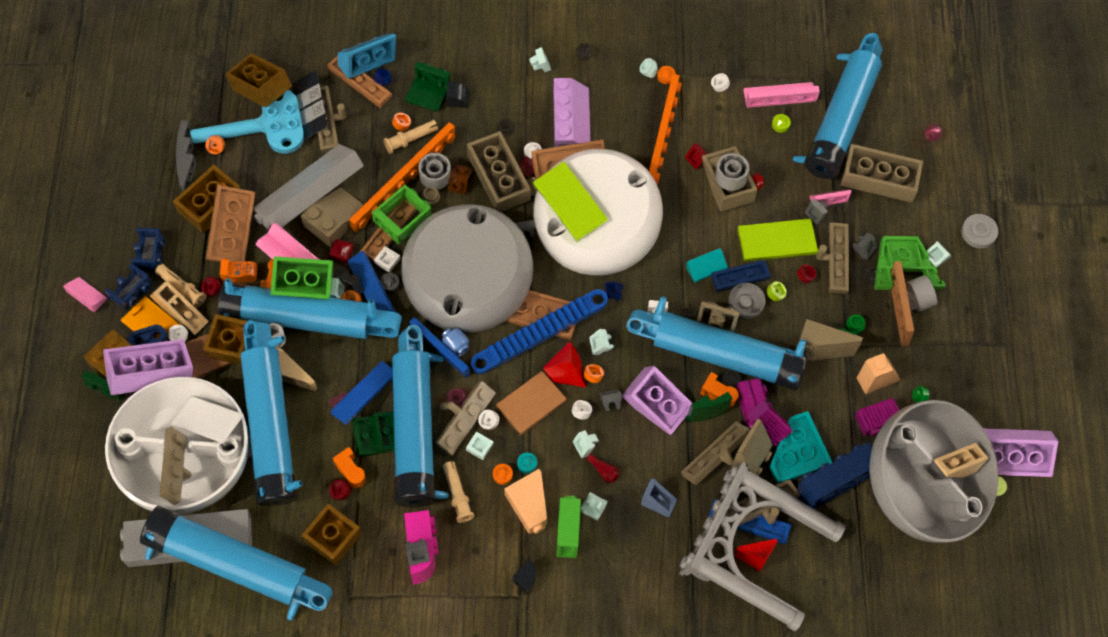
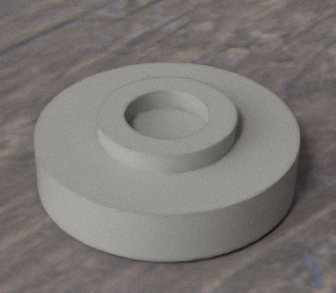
M974 214L965 220L961 228V234L970 246L987 248L996 240L998 227L989 216Z
M741 283L732 289L728 300L729 307L740 312L739 317L754 318L764 308L765 295L758 286L751 283Z

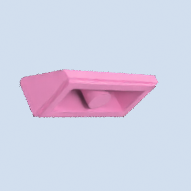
M851 190L810 195V200L817 199L819 203L825 201L828 205L843 203L849 200Z
M80 277L63 286L67 293L94 313L107 300V297Z

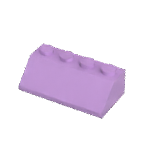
M554 78V147L590 142L589 88L572 78Z
M184 339L103 350L106 377L111 395L136 392L156 381L174 377H192L193 366Z
M984 429L995 452L998 475L1053 476L1058 440L1052 431Z

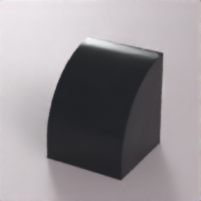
M448 82L447 107L468 108L470 99L469 89L460 83Z
M528 559L512 576V582L527 595L534 588L536 580V570L533 562Z

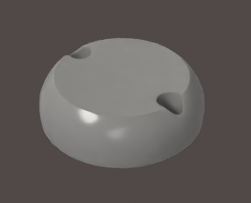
M461 204L450 206L430 215L411 234L402 257V280L411 304L423 318L433 325L445 330L459 328L463 333L481 332L502 324L524 303L533 279L532 252L523 232L503 213L483 205Z
M939 400L913 403L891 415L878 432L873 443L869 463L873 493L886 517L905 534L925 542H954L970 536L986 521L997 496V460L986 432L978 421L964 409L955 404ZM977 443L989 458L976 473L964 478L946 477L934 462L936 458Z

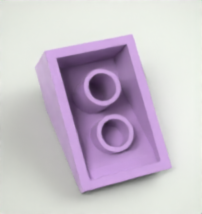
M655 366L645 367L622 394V397L634 409L669 435L676 430L688 415L690 405L693 404Z

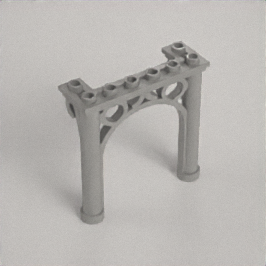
M741 462L737 466L734 465L724 475L723 480L725 483L720 491L722 496L720 500L717 499L712 507L714 512L711 517L706 519L703 528H705L703 534H699L695 540L694 545L696 548L694 552H690L688 556L683 557L679 565L681 567L679 574L683 576L684 574L689 575L692 573L701 580H711L787 624L789 629L796 631L803 622L805 613L753 584L737 568L733 556V539L736 529L748 513L764 507H776L834 542L841 538L846 525L840 521L832 520L747 470L748 467L745 466L746 463ZM740 492L749 496L750 506L742 508L738 505L737 497ZM755 493L768 501L756 503ZM730 504L733 510L740 513H735L732 517L725 516ZM721 525L724 531L723 537L714 538ZM715 543H721L724 546L725 556L721 559H717L712 555L711 550ZM724 561H727L728 567L731 572L725 570L717 564H721Z

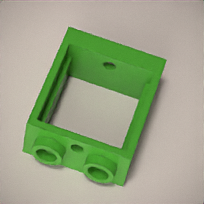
M404 185L372 212L373 221L399 245L413 233L419 224L431 215V206L426 200H421L414 189H409ZM406 199L421 214L401 230L386 215Z
M575 496L560 498L556 557L577 558L581 499H576Z

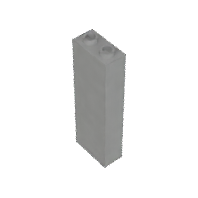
M338 144L253 207V212L255 213L253 217L258 224H263L267 229L271 228L274 223L283 227L364 165L356 151Z
M248 509L182 516L252 546L251 514ZM146 520L123 522V529L120 530L121 541H123L120 557L127 567L184 562L156 550L151 560H146L145 552L147 546L140 544V535Z

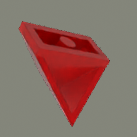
M568 342L543 369L554 383L587 388L580 356L572 343Z
M777 539L738 546L734 554L737 558L761 571L775 548Z

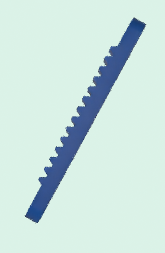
M600 289L593 290L582 297H578L575 301L565 304L562 308H558L555 312L552 311L542 319L530 323L529 326L517 330L516 333L510 334L509 337H504L501 341H497L494 345H490L487 349L472 357V370L477 374H485L599 312L607 305V294ZM599 295L604 301L601 304H595L592 300L593 297ZM483 359L486 361V366L481 369L475 366L476 361Z

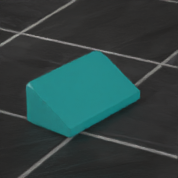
M719 248L688 261L686 269L694 283L710 277L712 272L728 269L723 252Z

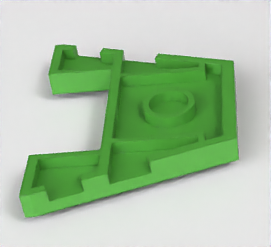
M918 236L882 237L874 285L875 290L892 289L891 270L893 263L901 261L903 272H923L931 281L934 290H943L945 283L939 279L938 271L935 266L931 265L928 259L929 255Z

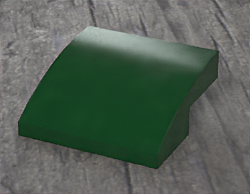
M726 392L713 401L710 400L708 395L704 396L690 405L687 415L688 422L706 421L727 413L732 396L729 392Z
M393 412L374 413L373 416L352 419L358 457L394 451Z

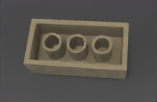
M501 131L467 144V156L495 210L503 212L531 201V189Z
M851 144L846 156L840 185L912 203L918 191L923 161Z

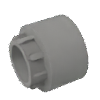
M430 153L420 160L419 177L425 187L441 189L449 183L451 166L446 156L440 153Z
M735 153L722 156L717 163L715 173L718 185L723 189L731 191L742 188L746 184L749 173L748 161L743 156Z
M926 275L906 282L910 311L916 310L920 312L937 305L935 290Z

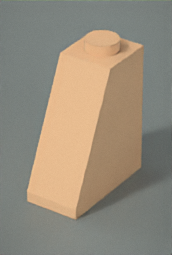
M884 353L866 360L857 376V380L865 395L900 381L892 363Z
M540 469L504 489L507 500L529 535L533 532L535 534L545 529V525H547L542 474Z

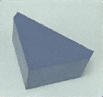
M651 479L643 495L641 505L666 517H670L677 499L655 479Z

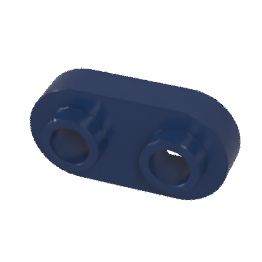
M152 325L132 332L128 336L127 342L132 346L137 345L138 340H142L139 345L165 342L167 332L160 325ZM157 334H160V337L158 339H155V336Z

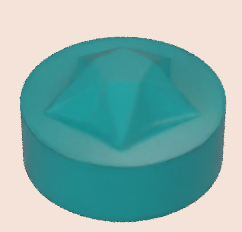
M528 452L521 454L517 460L518 469L525 474L535 471L537 467L535 455Z

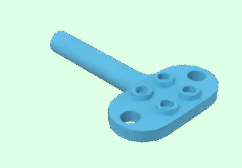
M287 90L281 95L283 97L282 100H275L267 108L262 106V115L259 118L190 130L193 144L206 142L212 135H218L226 139L263 132L266 134L268 143L274 151L281 154L292 153L299 149L304 142V132L297 98L291 91ZM286 141L291 142V145L288 147H285L282 144Z

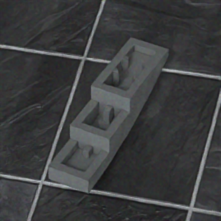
M181 120L176 146L177 174L182 192L191 185L197 165L194 155H192L194 145L190 138L191 127L189 122Z

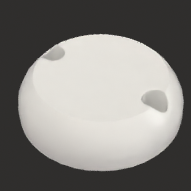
M589 149L573 153L556 163L551 169L564 161L608 218V222L576 242L537 190L533 213L535 227L543 247L554 260L564 267L581 274L609 275L635 265L648 254L661 230L663 204L654 178L640 162L618 151Z
M192 377L167 378L143 387L128 398L119 408L108 429L105 455L113 480L130 500L150 511L156 506H161L181 515L199 511L214 504L224 497L237 483L246 466L250 446L249 431L244 416L224 443L171 424L191 397H196L243 414L235 400L219 386ZM171 426L186 435L184 468L192 473L189 479L182 482L181 502L176 505L159 496L165 431Z

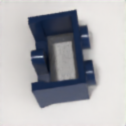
M137 228L136 231L140 239L139 243L134 244V250L137 255L136 258H131V263L139 269L156 270L158 264H162V253H160L161 247L165 246V236L162 235L160 229Z
M133 264L129 265L132 273L127 279H124L122 276L117 279L119 287L114 292L108 288L105 291L110 300L125 310L129 307H134L138 302V297L142 293H147L152 283L149 276Z

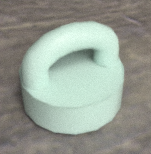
M651 58L645 59L640 65V73L650 78L655 77L657 74V63Z

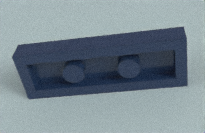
M765 260L712 272L710 277L715 291L720 292L732 289L741 283L752 284L768 280L771 275Z

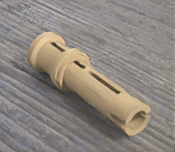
M431 120L405 133L398 132L394 137L384 138V145L391 154L395 149L407 147L411 141L438 131V126H433L437 123L435 120Z
M164 264L156 268L155 273L165 281H168L195 308L200 307L205 302L206 294L196 290L192 283L183 281Z
M447 462L442 467L452 494L451 504L455 507L457 513L456 520L458 523L467 522L474 518V513L471 512L468 504L469 497L463 492L455 462Z

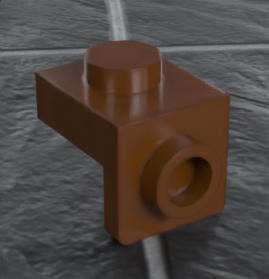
M456 164L450 174L448 190L465 194L474 169Z

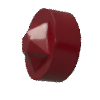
M803 264L797 270L798 278L804 283H811L816 278V271L811 265Z
M207 277L201 285L202 292L209 297L216 296L221 289L220 281L214 277Z
M343 480L334 481L329 488L330 496L338 501L345 500L350 494V485Z

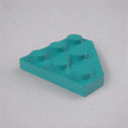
M808 411L792 416L788 421L792 433H789L786 438H783V441H780L769 466L776 484L789 479L794 480L809 472L819 471L818 468L827 462L829 464L832 463Z

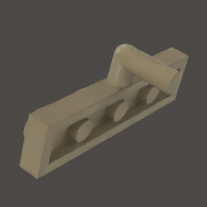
M328 86L320 87L328 127L318 132L321 153H327L338 145L334 121L346 119L344 104H338V113L333 114Z
M830 223L829 253H826L827 246L821 245L816 258L828 261V292L847 294L849 291L848 224Z
M478 381L461 407H458L454 402L441 403V410H451L455 415L435 444L448 455H453L496 392L483 381Z
M737 421L733 423L681 471L683 477L697 485L722 461L732 465L734 459L731 453L743 443L750 429Z
M171 426L165 431L159 496L176 505L181 502L182 482L189 479L192 473L184 468L186 435Z
M790 479L775 485L799 499L800 494ZM755 494L756 503L761 501H768L763 497L759 496L758 494ZM748 497L737 503L740 507L746 508L750 506V499ZM730 505L725 516L732 517L735 513H740L733 510ZM776 507L755 509L748 513L738 526L762 515L769 524H774L779 514V509Z

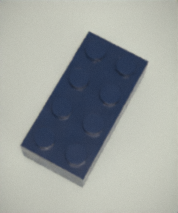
M868 442L865 445L858 444L851 449V453L847 455L843 453L835 458V462L831 464L827 462L818 468L819 471L816 473L809 472L804 475L797 489L800 494V501L816 509L870 478L869 463L872 450L870 443Z

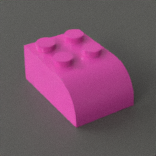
M429 510L404 513L407 542L415 543L419 542V539L426 540L430 558L428 562L410 566L413 585L423 583L432 576L435 570V555L439 554L437 538L432 536L436 535L434 516L430 517Z

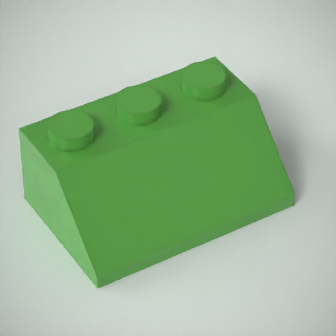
M274 256L270 295L330 300L334 270L333 261Z

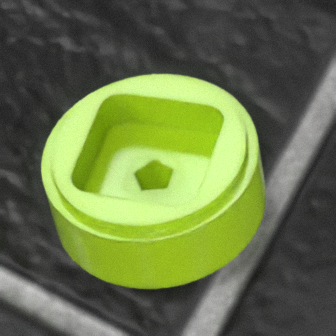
M778 114L773 118L772 128L779 133L786 132L790 127L791 121L788 116Z
M775 281L767 287V294L773 301H780L785 298L787 291L782 283Z

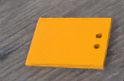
M146 296L121 319V322L133 332L152 325H160L167 332L166 341L169 339V329L174 325H181ZM157 334L155 336V339H158L160 337V334Z

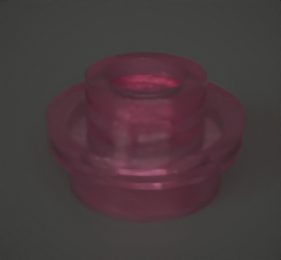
M934 123L930 124L926 129V137L932 142L940 139L942 134L941 127Z
M454 388L447 394V402H454L458 407H461L466 400V393L459 388ZM455 396L460 397V400L455 401L453 400V398Z

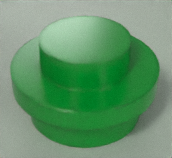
M852 315L847 319L846 326L849 331L860 333L865 329L866 322L861 315Z
M918 385L913 390L912 399L915 403L928 401L929 390L924 388V386Z

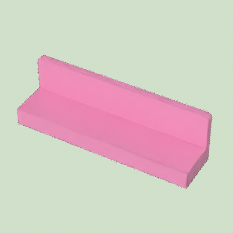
M812 82L744 88L743 90L747 108L816 102L820 92L819 86H814Z
M274 223L268 233L258 239L256 243L273 260L274 256L319 260L277 223Z

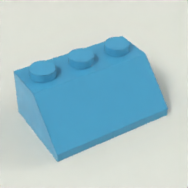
M384 34L338 52V66L346 77L350 79L395 61L396 35Z

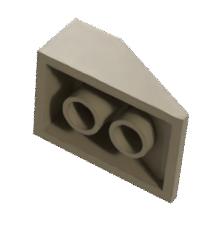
M736 146L702 156L712 194L720 212L755 202L757 188L749 173L746 184L738 190L723 189L716 182L715 173L719 159L729 153L740 155Z
M340 187L316 201L301 215L303 227L329 247H332L335 240L340 239L351 228L349 219L364 204Z
M702 301L697 321L734 332L740 312L731 307L718 306L714 302Z
M806 319L797 345L801 339L806 341L803 353L808 355L807 360L851 357L855 355L863 337Z
M758 418L740 446L731 466L732 469L734 465L737 466L741 462H745V466L748 467L747 470L757 476L763 470L760 467L763 461L767 463L772 455L770 449L773 445L762 421Z

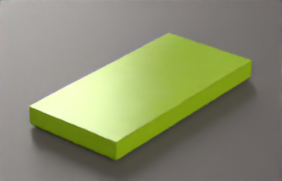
M564 161L533 182V185L576 242L608 222V218Z
M811 219L743 225L737 228L744 262L816 255L818 252Z

